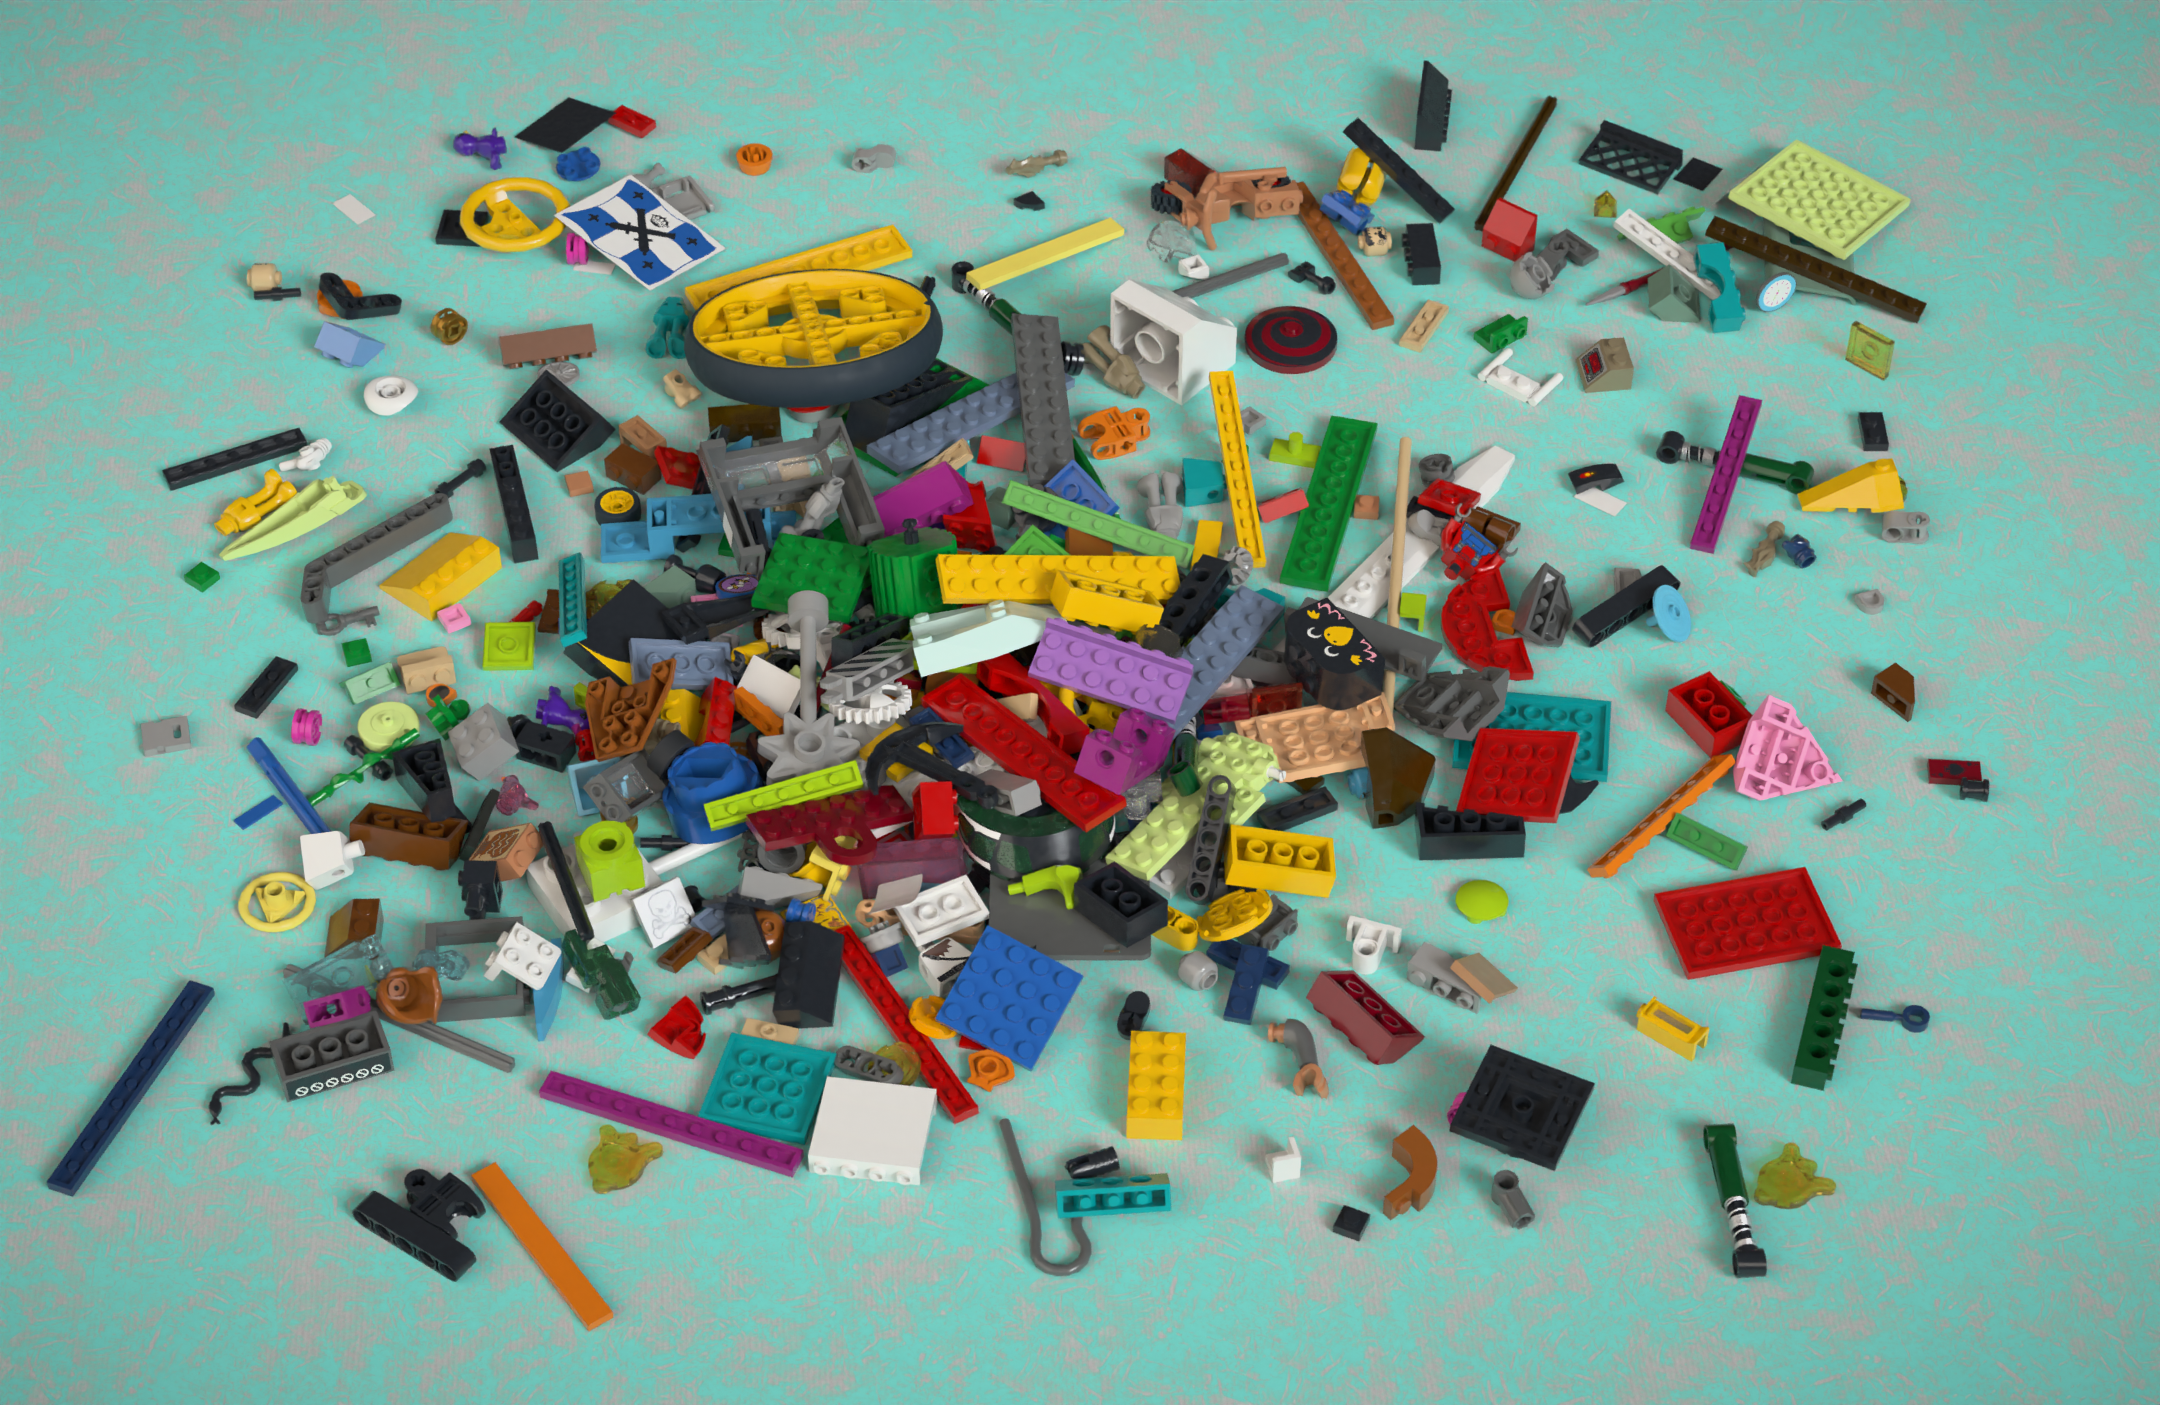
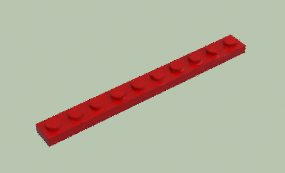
M848 924L834 930L845 937L842 966L928 1088L936 1089L937 1101L954 1125L979 1114L978 1105L929 1036L924 1035L911 1024L908 1016L909 1008Z

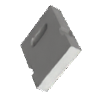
M187 716L165 719L158 723H141L145 757L192 749ZM176 730L181 731L180 738H174Z

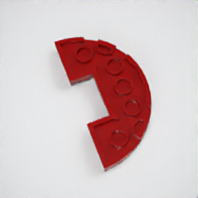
M1499 568L1470 576L1469 581L1454 587L1448 594V599L1442 607L1441 613L1442 635L1452 653L1476 671L1482 672L1483 667L1491 666L1508 669L1510 673L1509 680H1533L1534 671L1522 637L1497 640L1489 612L1510 609V600Z

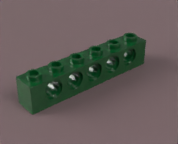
M1826 945L1822 946L1791 1084L1824 1091L1826 1080L1832 1081L1835 1065L1830 1064V1061L1837 1059L1840 1044H1835V1039L1841 1040L1844 1024L1839 1023L1840 1019H1846L1849 1004L1844 1003V999L1850 1000L1853 984L1848 982L1849 979L1855 980L1858 964L1853 963L1855 954L1853 951Z

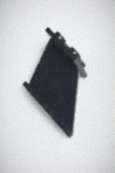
M726 893V896L714 895L713 899L702 902L703 907L722 910L724 914L728 959H719V965L739 969L756 967V964L769 965L772 955L755 911L774 912L775 906L767 905L764 899L759 898L744 900L742 895L737 893Z

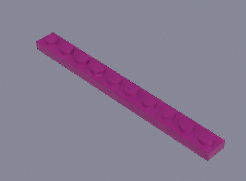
M550 1071L539 1090L540 1098L792 1178L804 1157L803 1149L555 1071Z

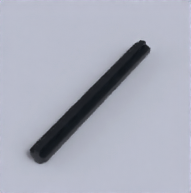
M549 821L540 823L538 825L539 834L580 940L584 942L592 940L594 938L593 927L553 825Z

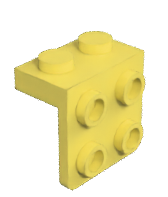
M839 836L835 838L838 845L843 848H857L855 847L857 840L853 837ZM816 845L809 861L833 872L822 899L827 902L831 895L837 896L843 884L841 880H847L852 867L829 860L820 847Z

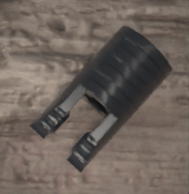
M1113 1146L1071 1159L1064 1166L1072 1179L1095 1178L1099 1175L1120 1170L1119 1160Z

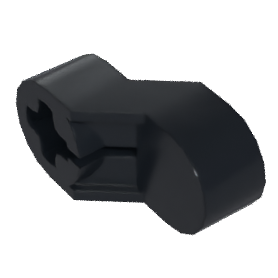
M1134 991L1129 994L1117 1020V1029L1119 1035L1125 1040H1131V1031H1142L1148 1019L1151 1004L1146 993Z

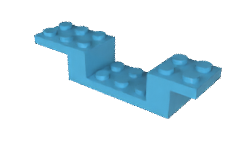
M712 494L647 498V521L601 524V562L617 563L668 559L670 555L675 554V536L725 532ZM771 507L760 509L768 544L771 549L774 547L781 528L785 525H795L796 510L771 512Z

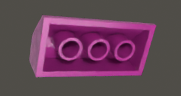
M946 461L873 497L885 529L884 538L905 532L907 528H904L902 525L904 519L914 518L917 520V525L913 529L929 527L935 523L942 522L944 514L953 515L964 511L967 507L974 504L966 479Z

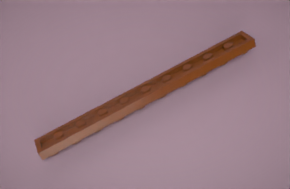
M1305 182L1296 183L1303 194V203L1299 204V214L1297 216L1372 330L1394 325L1393 315L1326 214L1320 211V205Z

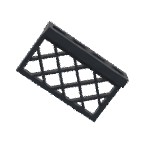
M1604 120L1600 125L1599 133L1580 157L1579 165L1658 195L1674 171H1679L1683 165V150ZM1602 141L1610 144V146L1600 148L1599 143ZM1623 149L1630 153L1619 155L1618 150ZM1614 151L1615 157L1604 159L1603 153ZM1599 155L1600 158L1598 161L1588 160L1590 156ZM1644 157L1650 161L1639 163L1637 158ZM1633 159L1635 162L1633 165L1624 166L1622 161ZM1618 162L1620 168L1611 169L1607 165ZM1662 164L1669 168L1659 171L1657 165ZM1652 166L1655 172L1644 174L1642 171L1643 168ZM1638 170L1640 174L1632 177L1627 175V172ZM1658 178L1659 182L1655 186L1647 183V180Z

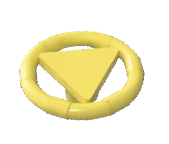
M272 872L256 878L245 887L238 901V910L244 922L256 930L273 933L284 932L302 924L311 915L316 904V893L314 888L305 881V878L298 874ZM280 881L293 883L303 889V891L286 890ZM254 892H256L267 922L261 921L249 912L248 905ZM306 898L303 909L293 918L280 921Z

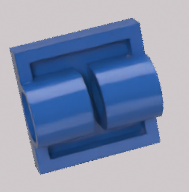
M1345 190L1325 193L1321 200L1323 203L1320 211L1336 222L1340 220V225L1356 236L1375 217L1367 205L1355 202L1352 199L1353 196Z

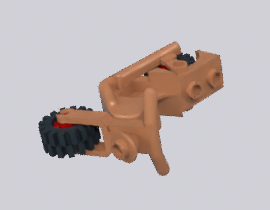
M1286 167L1210 173L1205 178L1195 200L1190 185H1186L1185 182L1179 183V180L1160 181V184L1155 183V186L1151 187L1152 209L1156 212L1160 211L1162 214L1167 212L1168 215H1172L1181 222V226H1185L1186 231L1196 226L1202 231L1209 250L1212 251L1217 248V244L1211 232V224L1228 221L1230 219L1231 206L1242 205V213L1254 221L1255 218L1268 219L1271 216L1299 214V204L1303 203L1302 190H1299L1295 180L1291 181L1289 179Z

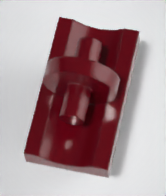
M1247 693L1209 698L1203 705L1205 725L1250 719Z

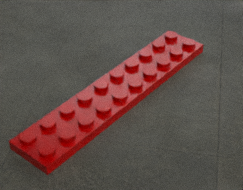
M960 673L921 697L922 706L924 708L930 707L944 722L962 724L964 730L958 734L1008 773L1036 780L1040 788V797L1085 832H1088L1127 806L1126 798L1121 794L1118 795L1074 773L1077 764L1075 759Z

